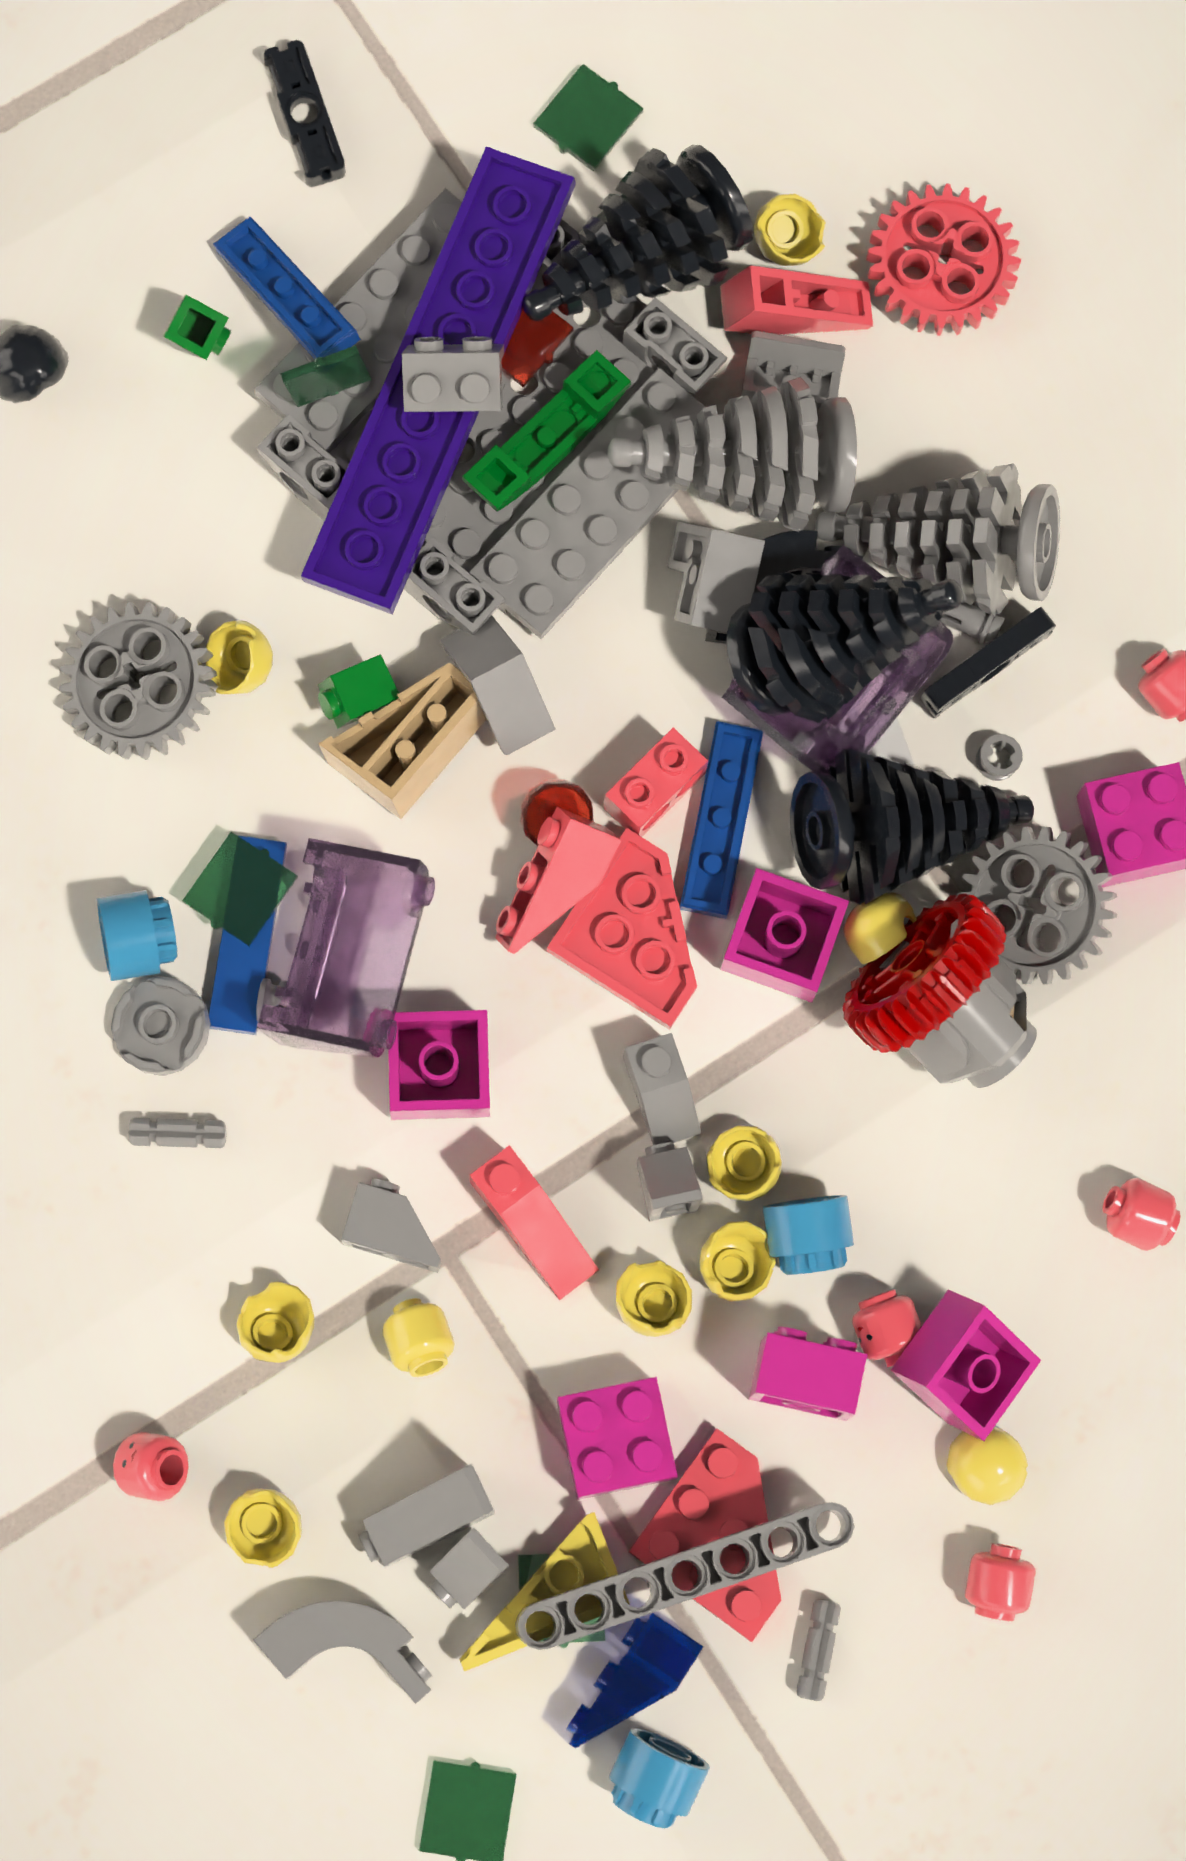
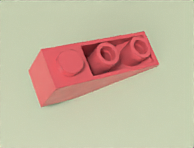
M556 807L552 818L549 817L544 821L538 834V848L531 862H526L518 875V890L510 906L504 907L497 920V934L495 938L508 952L513 954L518 952L602 883L621 843V839L610 829L560 807Z

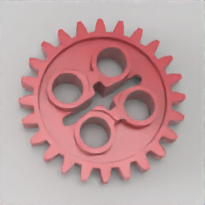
M950 184L945 185L942 196H936L931 185H926L923 199H919L910 190L906 197V207L894 200L890 208L892 217L881 214L877 224L881 230H872L869 242L876 247L868 249L866 260L875 264L869 268L868 279L881 280L875 287L874 295L879 297L889 294L890 297L886 303L885 310L889 312L900 307L903 310L900 318L901 324L906 323L912 316L918 318V332H922L928 322L934 323L937 336H941L945 324L950 323L956 335L961 334L965 320L974 329L979 328L982 320L981 313L993 319L997 312L995 303L1005 306L1010 296L1006 289H1014L1018 277L1012 272L1018 271L1021 259L1011 255L1017 252L1019 240L1006 239L1011 233L1012 223L998 225L997 221L1002 209L998 207L986 212L984 207L987 197L983 195L973 203L969 201L970 191L967 187L964 188L959 197H955L952 195ZM923 225L931 226L937 230L939 235L932 238L925 237L920 234L917 228ZM975 240L982 245L984 250L971 252L962 245V242ZM909 245L911 250L906 251L904 246ZM940 255L949 258L947 264L938 262ZM908 267H915L920 269L925 277L919 280L910 279L903 273V270ZM980 268L983 273L978 274L975 270ZM955 281L961 282L969 288L970 292L963 295L956 294L950 290L948 284Z

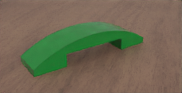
M596 350L563 381V389L502 447L495 445L462 476V480L498 512L524 494L560 463L611 410L629 388L631 380Z

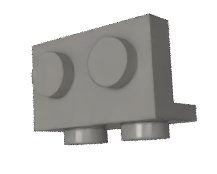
M754 331L751 336L741 396L748 395L751 401L758 390L776 386L779 391L784 382L802 377L810 387L811 396L815 398L818 412L826 399L838 397L846 348L837 344Z
M485 336L466 337L462 339L463 344L443 345V338L420 337L414 339V345H408L402 352L404 412L501 411L503 408L501 359L504 355V345L492 344V338Z

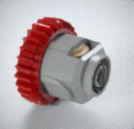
M961 893L958 896L949 895L945 901L937 900L932 908L924 907L914 923L909 919L908 923L904 925L907 936L901 943L878 959L859 968L860 976L851 981L852 989L845 994L846 1002L843 1003L842 1009L844 1012L843 1018L853 1032L874 1051L878 1050L881 1053H888L889 1051L898 1052L902 1046L906 1048L940 1084L954 1083L967 1079L974 1087L984 1088L1003 1079L1024 1060L1035 1043L1037 1030L1027 1020L1026 992L1016 982L1015 973L999 958V955L1004 952L1005 945L1003 943L1006 942L1005 927L987 905L975 895H967L966 893Z

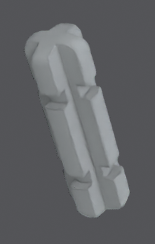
M134 1117L129 1123L128 1139L134 1146H150L151 1142H156V1145L162 1147L197 1148L198 1144H203L205 1148H222L226 1143V1124L221 1120H205L204 1124H199L197 1119L158 1118L157 1122H152L150 1118Z
M816 1600L813 1603L810 1620L814 1621L813 1628H808L801 1668L805 1670L803 1676L799 1675L796 1690L797 1696L812 1701H822L824 1698L827 1681L823 1679L824 1674L829 1673L836 1638L833 1627L838 1625L841 1612L840 1605L835 1602Z

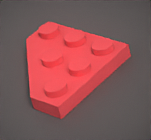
M626 827L620 836L621 843L602 883L573 907L548 945L547 952L670 1030L696 991L697 983L691 965L680 907L676 898L668 853Z
M716 1428L628 1552L642 1563L647 1564L768 1522L758 1458ZM769 1535L768 1546L773 1553L771 1535ZM729 1544L721 1551L720 1564L728 1573L736 1574L741 1571L746 1561L745 1554L739 1546ZM688 1561L677 1563L671 1574L674 1585L683 1591L693 1588L698 1578L695 1566ZM773 1570L701 1595L692 1600L745 1639L753 1642L781 1602L777 1571Z

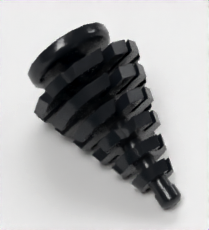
M692 144L685 148L677 158L676 164L670 162L667 154L659 149L652 148L650 152H646L638 160L634 171H628L617 185L615 191L622 193V195L609 194L598 207L603 211L596 217L592 216L578 233L580 241L572 239L560 250L562 266L552 262L542 275L545 287L540 290L535 289L525 295L522 303L525 314L532 321L539 322L551 315L552 310L556 308L567 316L582 313L584 310L582 301L591 309L599 310L610 307L613 304L612 298L618 303L626 304L637 301L635 295L640 293L645 297L655 298L667 295L671 290L684 292L695 289L697 285L711 286L723 281L729 267L719 263V261L729 258L727 250L740 251L753 240V225L748 207L727 169L713 153L701 145Z
M777 573V575L766 576L756 586L760 592L753 593L751 603L740 606L731 616L726 634L727 656L734 679L742 693L759 711L771 716L792 712L795 716L820 723L825 717L829 720L844 704L848 703L867 684L882 673L883 669L901 657L902 651L911 648L920 641L919 637L933 630L939 624L938 621L942 618V612L958 608L963 602V592L960 585L952 579H947L933 585L925 578H908L903 580L901 576L885 577L874 581L870 575H855L851 577L841 574L823 575L806 573L807 575H795L792 573Z
M848 748V750L843 749L835 755L836 767L829 765L828 773L811 771L798 779L793 790L790 806V835L794 856L800 872L811 887L824 890L831 889L839 884L843 893L849 890L850 901L861 905L863 902L867 904L881 897L888 891L892 892L902 887L914 878L918 879L928 874L935 867L940 865L942 867L954 861L960 853L968 854L978 849L984 840L986 842L991 840L992 842L1003 836V833L1009 829L1010 824L1029 823L1034 816V805L1030 797L1026 795L1010 796L1007 799L1006 794L997 787L990 785L978 787L971 780L960 777L952 779L945 773L933 770L931 772L925 771L918 766L907 763L900 764L888 758L873 757V755Z

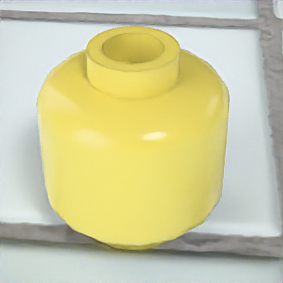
M418 1298L408 1299L397 1304L393 1308L394 1314L384 1322L382 1329L392 1363L397 1369L409 1372L412 1377H423L438 1372L448 1364L447 1358L452 1354L455 1345L443 1310L436 1304L422 1303Z

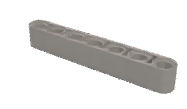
M835 1502L817 1504L532 1603L523 1608L517 1616L515 1624L516 1633L520 1641L530 1648L538 1650L553 1648L839 1548L846 1544L853 1535V1516L846 1507ZM824 1511L834 1513L840 1521L839 1534L831 1541L823 1539L816 1529L817 1518ZM778 1527L786 1529L793 1539L792 1550L784 1557H778L773 1554L768 1546L769 1535ZM729 1544L739 1546L745 1554L746 1561L744 1567L736 1574L728 1573L720 1564L721 1551ZM680 1561H688L693 1564L698 1574L696 1584L687 1591L680 1590L672 1581V1570ZM634 1577L643 1579L650 1589L648 1601L643 1606L637 1608L630 1606L623 1596L625 1584ZM585 1594L594 1595L599 1599L602 1606L601 1616L592 1624H583L575 1615V1604ZM536 1611L546 1612L553 1620V1632L544 1641H534L526 1632L527 1619Z

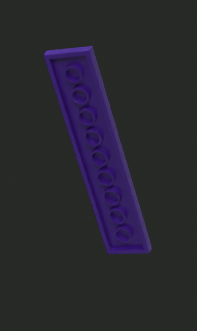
M487 146L485 147L303 569L301 578L305 583L393 615L479 411L404 412L402 352L408 345H414V339L420 337L443 338V345L463 344V338L473 336L491 337L492 344H503L505 352L522 313L523 299L525 295L530 293L576 186L573 176Z

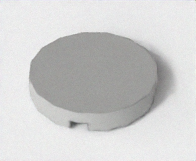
M156 976L145 979L147 980L146 982L140 983L137 987L132 986L127 990L116 1005L111 1023L113 1040L116 1042L119 1054L124 1061L146 1074L165 1076L180 1072L198 1059L207 1044L210 1030L207 1005L196 990L176 978Z

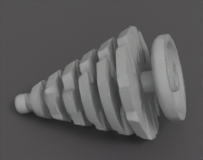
M802 377L784 382L779 391L776 386L758 390L751 401L748 395L729 399L724 407L725 413L719 415L717 414L716 405L702 408L697 414V421H695L694 427L689 415L675 418L670 422L667 440L664 439L661 425L657 424L642 430L643 436L640 437V440L613 438L608 446L609 462L614 467L640 465L642 476L657 482L661 479L660 473L663 472V466H666L667 478L671 488L686 491L690 488L689 481L692 482L693 479L694 487L699 491V498L715 502L720 496V489L723 502L729 508L738 512H744L749 506L755 517L767 522L769 520L774 521L777 517L785 528L799 532V529L804 530L809 522L808 514L811 515L815 497L824 511L845 512L850 503L855 484L857 436L851 404L846 397H833L826 399L817 412L815 398L811 396L810 387Z
M1012 463L995 466L988 475L982 470L965 474L960 479L965 489H959L957 481L953 478H948L935 482L937 486L936 491H928V488L924 485L909 489V493H903L901 502L896 493L878 496L872 514L870 504L866 500L851 504L846 516L835 512H821L815 522V531H818L817 538L820 540L837 541V539H843L845 547L851 549L854 555L864 557L869 546L872 562L887 569L893 567L898 554L896 567L899 574L906 578H916L917 573H922L923 578L929 580L933 585L944 581L945 578L955 580L962 589L963 602L972 605L976 601L981 611L995 616V614H1000L1009 603L1002 589L1013 591L1016 575L1022 595L1029 600L1043 601L1048 596L1054 579L1060 542L1059 498L1057 490L1052 484H1038L1028 493L1022 509L1021 487L1018 483L1019 473L1015 464ZM1012 519L1019 520V526H1016Z

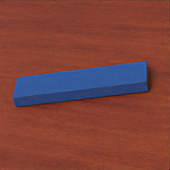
M251 216L213 243L217 253L322 368L361 340L357 330Z
M716 721L680 910L723 919L728 917L764 730Z
M238 836L209 1010L210 1029L257 1036L259 1025L257 1021V999L262 979L267 976L287 851L286 842Z

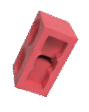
M673 727L605 794L603 808L624 829L627 827L643 837L705 775L708 760Z

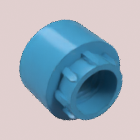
M146 890L97 898L100 931L110 981L159 974L160 964L174 962L178 954L172 913L168 900L163 897L149 899Z
M847 1195L805 1198L763 1206L769 1256L779 1257L780 1270L784 1274H806L844 1267L847 1262L846 1247L854 1245Z
M631 1728L609 1774V1779L615 1784L611 1792L613 1796L612 1802L620 1810L639 1821L658 1828H668L674 1825L677 1816L689 1815L710 1770V1766L700 1756L672 1740L648 1730Z

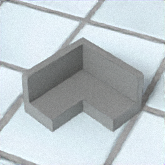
M678 521L668 568L684 572L674 620L692 626L727 633L731 616L740 606L751 603L765 541Z
M493 616L474 635L459 629L441 639V644L446 653L470 682L498 746L504 755H509L556 730L523 653Z

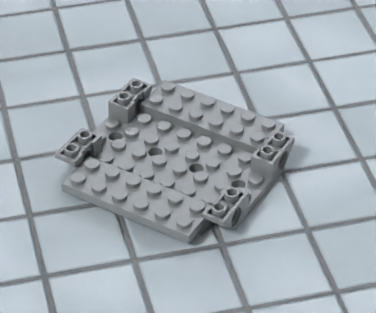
M446 188L334 305L357 330L361 340L324 368L298 343L255 388L256 396L283 418L256 447L257 451L292 493L324 521L462 203ZM563 219L559 223L530 292L545 287L542 275L552 262L562 266L560 250L572 239L580 241L578 232ZM636 295L637 301L626 304L618 303L612 298L613 304L610 307L599 310L594 309L599 314L600 321L595 326L589 328L578 325L573 318L574 314L564 315L557 308L552 310L551 315L539 322L532 321L522 310L501 359L503 408L501 411H479L467 439V443L473 446L475 454L469 461L457 463L404 590L438 619L472 635L499 609L504 614L507 612L512 614L538 638L542 639L678 491V489L669 486L666 466H663V472L660 473L661 479L656 482L642 476L640 465H631L630 467H614L611 465L608 458L609 443L613 438L640 440V437L643 436L642 430L657 424L661 425L664 439L667 440L670 422L675 418L689 415L694 427L695 421H697V414L705 406L690 393L696 394L727 361V357L656 297L648 305ZM582 301L583 308H590ZM598 350L631 380V385L603 419L560 463L524 494L496 512L462 480V476L495 445L502 447L563 389V381L591 354ZM527 374L535 378L538 387L534 392L522 395L512 389L511 382L516 376Z

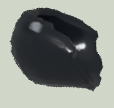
M14 325L0 335V398L4 401H11L14 404L30 401L39 396L43 390L58 383L63 378L69 361L68 353L60 341L45 329L31 325Z

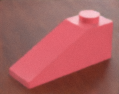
M750 265L720 285L725 331L752 334L754 331L782 335L866 330L873 327L869 282Z
M510 1145L470 1174L471 1185L559 1301L599 1271L545 1191Z

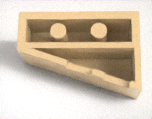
M450 662L399 693L397 700L374 714L370 711L359 718V723L334 739L330 736L319 743L320 749L330 766L399 819L403 818L487 720L470 682Z

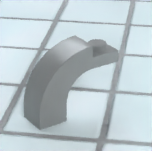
M328 1601L303 1606L279 1618L253 1640L286 1680H289L309 1661L326 1650L336 1647H354L375 1657L415 1704L431 1691V1688L426 1684V1681L433 1676L413 1652L406 1658L400 1653V1650L414 1636L395 1619L369 1606L345 1601Z

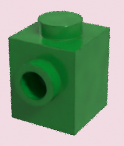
M184 294L162 337L207 360L211 352L219 356L232 330L224 327L229 317Z
M381 654L330 675L318 684L320 690L318 700L321 709L328 719L334 720L337 729L357 721L370 711L372 714L376 713L397 700V695L399 694Z

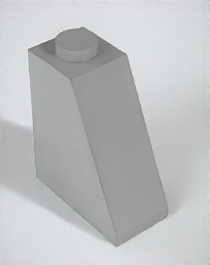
M470 1464L363 1519L362 1521L367 1531L358 1536L369 1560L373 1562L381 1559L383 1566L387 1568L494 1515V1509L473 1465Z

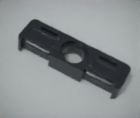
M300 40L287 42V50L280 52L277 46L266 49L264 51L265 66H269L278 93V105L292 145L296 144L305 171V183L309 187H316L343 178L346 174L345 161L303 42ZM305 103L313 105L318 111L314 121L302 124L295 121L291 116L296 106Z
M1039 607L929 686L923 692L920 700L934 718L939 717L945 710L992 679L1044 639L1046 640L1053 633L1056 624L1045 610Z

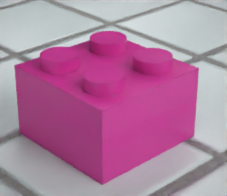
M1179 762L1086 782L1076 798L1092 856L1100 855L1103 858L1095 870L1097 874H1112V878L1104 883L1102 888L1186 869V786Z
M756 868L720 970L812 1003L819 989L849 901Z
M487 1010L388 1013L391 1120L490 1117Z
M948 1289L893 1365L891 1371L947 1424L985 1441L1037 1368L1041 1359L985 1305Z
M778 1327L774 1334L768 1332L760 1342L748 1400L847 1421L856 1414L867 1354L856 1352L857 1343L828 1337L827 1342H823V1344L806 1341L807 1332L788 1327Z
M657 1377L557 1397V1406L577 1500L671 1481L678 1477Z

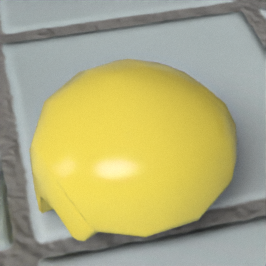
M797 194L777 195L758 211L754 225V237L763 256L780 266H799L813 259L825 247L823 244V233L826 222L817 213L814 205L807 199Z
M234 620L223 623L210 634L205 647L213 653V657L206 662V666L212 667L217 672V676L211 680L218 686L216 689L218 694L252 692L265 683L273 665V651L270 643L260 629L248 621Z
M894 892L885 893L867 904L865 902L861 905L857 904L850 912L844 926V937L849 948L861 964H867L878 959L906 938L905 917L909 918L913 923L916 921L913 908L901 894Z
M737 1125L721 1133L707 1153L710 1183L721 1193L733 1200L752 1201L766 1195L776 1185L781 1174L782 1160L777 1143L772 1136L755 1126Z
M748 1221L728 1222L709 1235L701 1249L699 1263L703 1279L712 1293L728 1301H741L753 1298L768 1286L776 1260L774 1257L769 1256L767 1233Z
M661 1260L640 1265L632 1263L617 1281L616 1307L623 1322L635 1333L650 1337L663 1336L680 1329L686 1322L692 1310V1289L683 1273L666 1265Z
M279 1281L271 1282L264 1291L257 1295L248 1296L241 1308L236 1324L241 1346L259 1361L282 1363L296 1357L307 1347L314 1329V1314L310 1299L297 1286Z
M998 1427L992 1429L985 1441L962 1431L950 1444L947 1470L960 1491L973 1501L994 1505L1010 1500L1024 1486L1028 1474L1026 1470L1028 1466L1026 1455L1019 1442L1008 1432Z
M252 1489L240 1495L231 1504L224 1521L227 1543L244 1563L267 1566L269 1568L278 1566L292 1556L302 1535L301 1514L294 1502L286 1495L271 1489Z

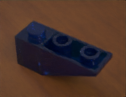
M650 1613L646 1621L640 1617L636 1618L621 1643L629 1648L617 1665L609 1660L593 1685L601 1690L591 1708L582 1703L568 1724L566 1730L573 1734L568 1744L576 1749L676 1691L704 1646L654 1613Z

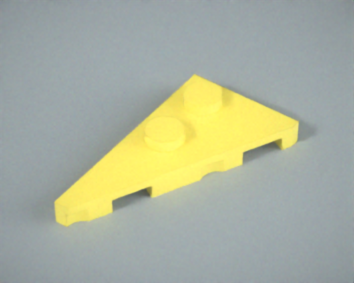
M594 1512L583 1517L459 1658L464 1672L526 1647L520 1641L515 1625L517 1616L526 1606L618 1574ZM623 1589L624 1599L630 1604L625 1589ZM591 1594L581 1596L575 1604V1615L582 1623L600 1617L602 1606L599 1599ZM536 1611L527 1619L526 1632L534 1641L546 1639L553 1632V1620L546 1612Z

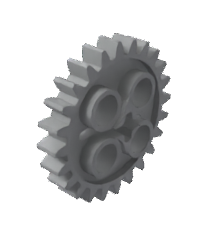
M127 602L125 616L122 617L115 609L109 607L107 614L109 622L103 624L93 616L90 618L94 629L91 635L80 630L76 632V635L83 643L81 648L67 647L65 650L75 661L74 665L60 666V671L71 677V682L60 685L59 691L65 695L73 696L71 700L62 706L63 710L69 714H78L71 725L78 731L87 729L84 739L90 744L94 745L101 740L100 750L110 755L118 746L119 756L129 760L136 747L138 755L144 760H149L151 746H155L160 753L167 755V740L172 738L180 745H185V739L181 731L187 727L198 732L200 728L193 717L196 713L209 715L211 712L201 703L202 697L216 696V691L206 685L204 681L217 676V672L212 667L202 664L213 657V653L207 648H198L205 639L203 635L198 631L188 633L192 624L184 617H181L174 623L175 613L168 607H165L158 616L157 608L152 603L147 602L142 614H140L133 603ZM155 640H161L159 654L151 660H144L143 652L147 644ZM116 658L117 666L113 674L106 678H100L99 670L102 663L107 659ZM173 663H177V668L171 672L165 671L168 668H170V666ZM142 673L144 677L139 679L140 688L135 690L131 687L137 683L135 675ZM169 684H176L177 694L173 701L168 704H160L159 695L161 690ZM105 690L111 691L103 699H99L101 692ZM124 702H132L133 709L129 718L117 723L115 721L116 709Z
M1026 826L1022 827L1021 841H1018L1012 832L1006 831L1003 833L1005 847L1001 848L994 842L986 843L987 850L991 856L988 860L979 856H973L972 861L979 868V872L977 875L963 874L962 878L973 886L971 892L961 893L975 895L995 915L1004 905H1008L1013 909L1016 916L1015 925L1010 931L1005 933L1004 952L999 955V958L1015 975L1018 970H1021L1022 984H1031L1036 972H1038L1043 985L1051 984L1053 970H1056L1063 980H1068L1071 978L1069 964L1072 963L1077 968L1086 970L1088 964L1083 954L1088 952L1093 955H1101L1103 952L1094 942L1097 937H1112V933L1102 926L1103 920L1117 918V913L1105 909V902L1117 898V893L1103 891L1102 885L1112 878V874H1097L1094 869L1103 859L1100 855H1094L1087 859L1083 857L1088 847L1086 841H1080L1070 848V832L1062 831L1056 841H1053L1052 828L1043 826L1038 839H1036L1032 828ZM1023 860L1030 862L1034 868V878L1026 887L1019 886L1014 880L1013 875L1014 868ZM1050 865H1054L1056 868L1054 876L1047 883L1045 890H1043L1047 869ZM1071 878L1079 886L1080 892L1076 902L1071 906H1066L1059 899L1058 889L1064 880ZM1041 895L1040 902L1047 906L1044 914L1035 913L1032 917L1034 909L1028 906V900L1030 897L1039 898ZM1031 920L1027 942L1024 946H1020L1018 943L1020 935ZM1048 924L1056 926L1061 935L1060 944L1053 951L1044 949L1039 938L1041 930Z

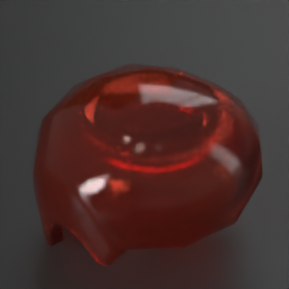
M566 779L544 780L531 788L523 800L520 822L525 836L537 846L539 845L537 841L539 830L547 818H552L556 807L594 822L592 801L586 792L574 782Z

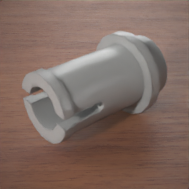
M962 602L958 608L944 612L940 624L978 638V644L983 646L984 642L990 643L997 638L1005 618L996 614L992 616L981 611L979 607Z

